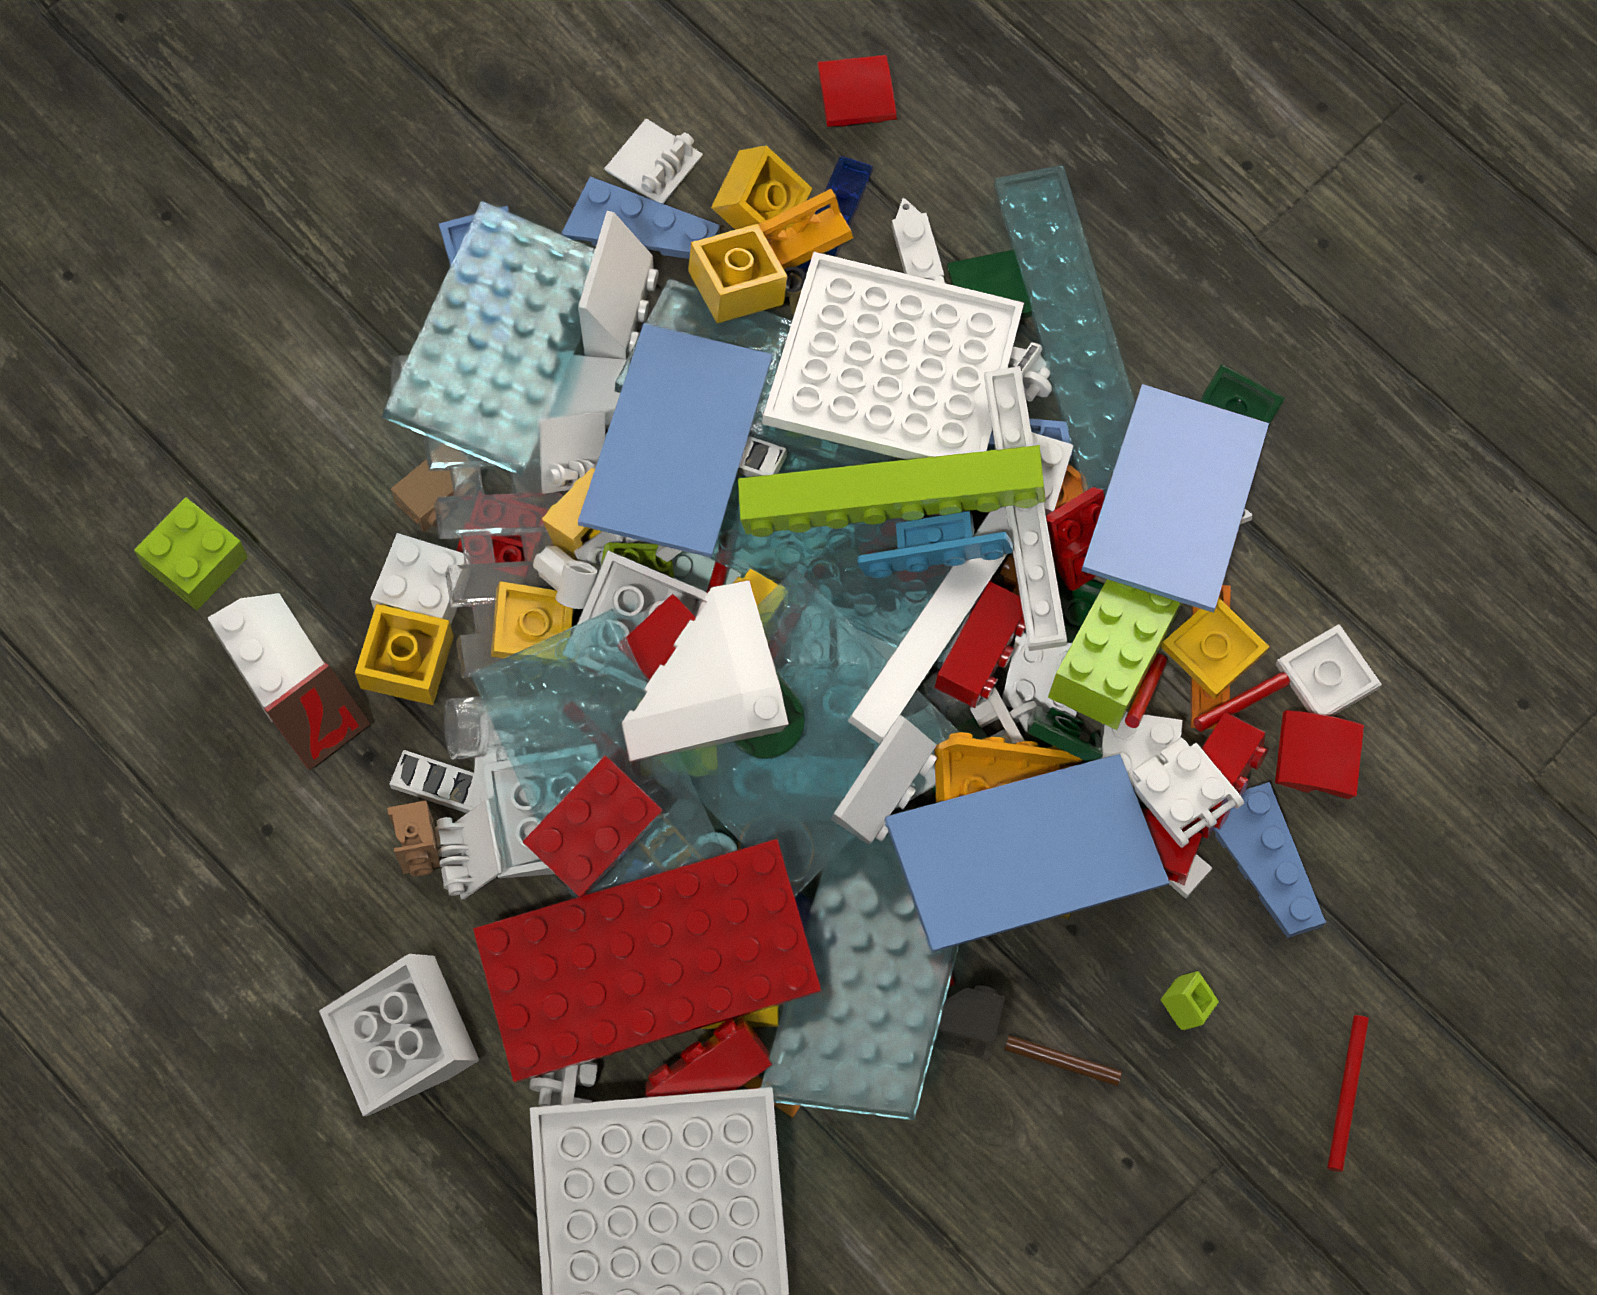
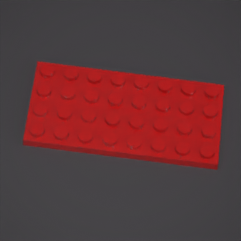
M778 839L591 893L582 898H574L473 928L512 1079L515 1083L822 993Z

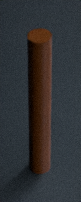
M1011 1035L1008 1036L1004 1049L1115 1086L1119 1085L1122 1075L1120 1070Z

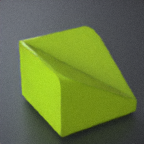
M1199 971L1177 977L1160 999L1181 1030L1203 1025L1219 1003Z

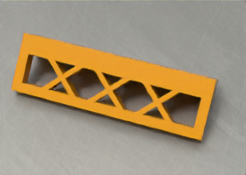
M832 189L758 224L783 269L796 267L812 259L814 252L825 253L853 239L851 229L840 212ZM829 204L830 208L814 214L818 209ZM795 222L792 227L782 230L784 226Z

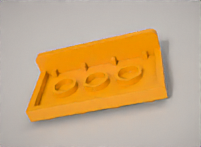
M953 733L949 735V739L937 744L934 748V756L937 757L935 761L936 803L1069 768L1082 763L1083 759L1055 746L1048 748L1038 747V744L1033 741L1011 744L1005 743V739L1002 737H988L980 740L973 739L970 733Z

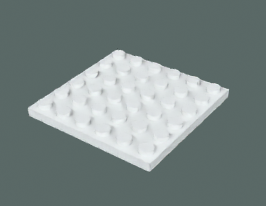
M814 252L763 414L762 424L906 460L987 451L992 424L983 372L1008 368L1024 303Z
M772 1087L530 1107L543 1295H789Z

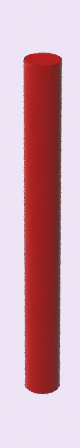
M1361 1015L1353 1016L1327 1169L1335 1172H1343L1369 1022V1018Z

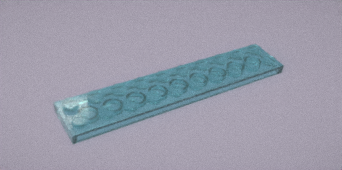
M1059 165L995 178L994 188L1032 309V318L1047 369L1051 372L1049 376L1062 421L1067 424L1070 444L1073 445L1072 454L1077 471L1081 477L1080 482L1083 492L1095 487L1104 490V496H1106L1133 414L1135 400L1064 166Z

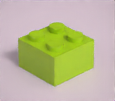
M187 497L134 549L142 567L196 611L248 558L241 541Z

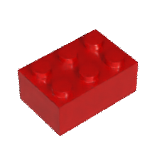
M605 755L522 842L569 888L582 898L598 884L665 812Z

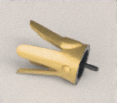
M787 267L784 269L787 275L784 299L786 296L789 297L791 311L794 315L806 275L797 267ZM782 305L776 306L775 308L780 309Z

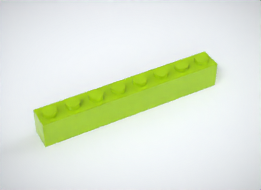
M1040 445L738 478L740 520L745 534H752L757 537H765L773 534V532L785 530L802 533L809 531L813 527L822 526L839 529L846 527L850 523L859 522L875 525L885 522L886 519L895 518L912 521L921 519L924 515H949L969 510L993 512L1000 507L1006 506L1030 508L1038 503L1046 502Z

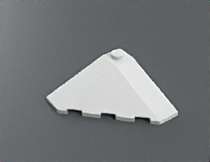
M750 581L722 585L710 589L703 600L706 603L695 621L690 620L673 645L676 648L665 666H659L643 690L646 692V695L634 712L630 710L621 723L629 762L782 732L788 725L780 684Z

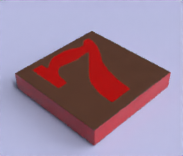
M324 663L264 708L309 770L370 725L368 719L327 663Z

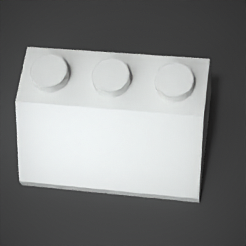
M279 593L240 598L208 617L216 636L263 710L324 664ZM264 710V712H265V714L267 715V717L269 718V720H270L271 722H273L272 719L269 717V715H268V714L266 713V711Z
M899 715L834 812L831 820L868 845L872 843L874 838L882 842L888 833L884 821L885 817L890 816L896 805L904 809L916 791L910 784L918 773L925 777L937 759L936 756L931 754L936 744L910 721Z

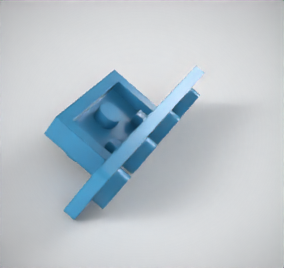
M970 511L896 523L898 549L857 556V562L865 576L885 578L890 576L892 572L903 570L922 572L927 570L929 566L940 564L959 566L964 564L966 560L977 558L996 560L1003 557L1004 554L1012 553L1013 544L1006 532L974 536L973 516Z

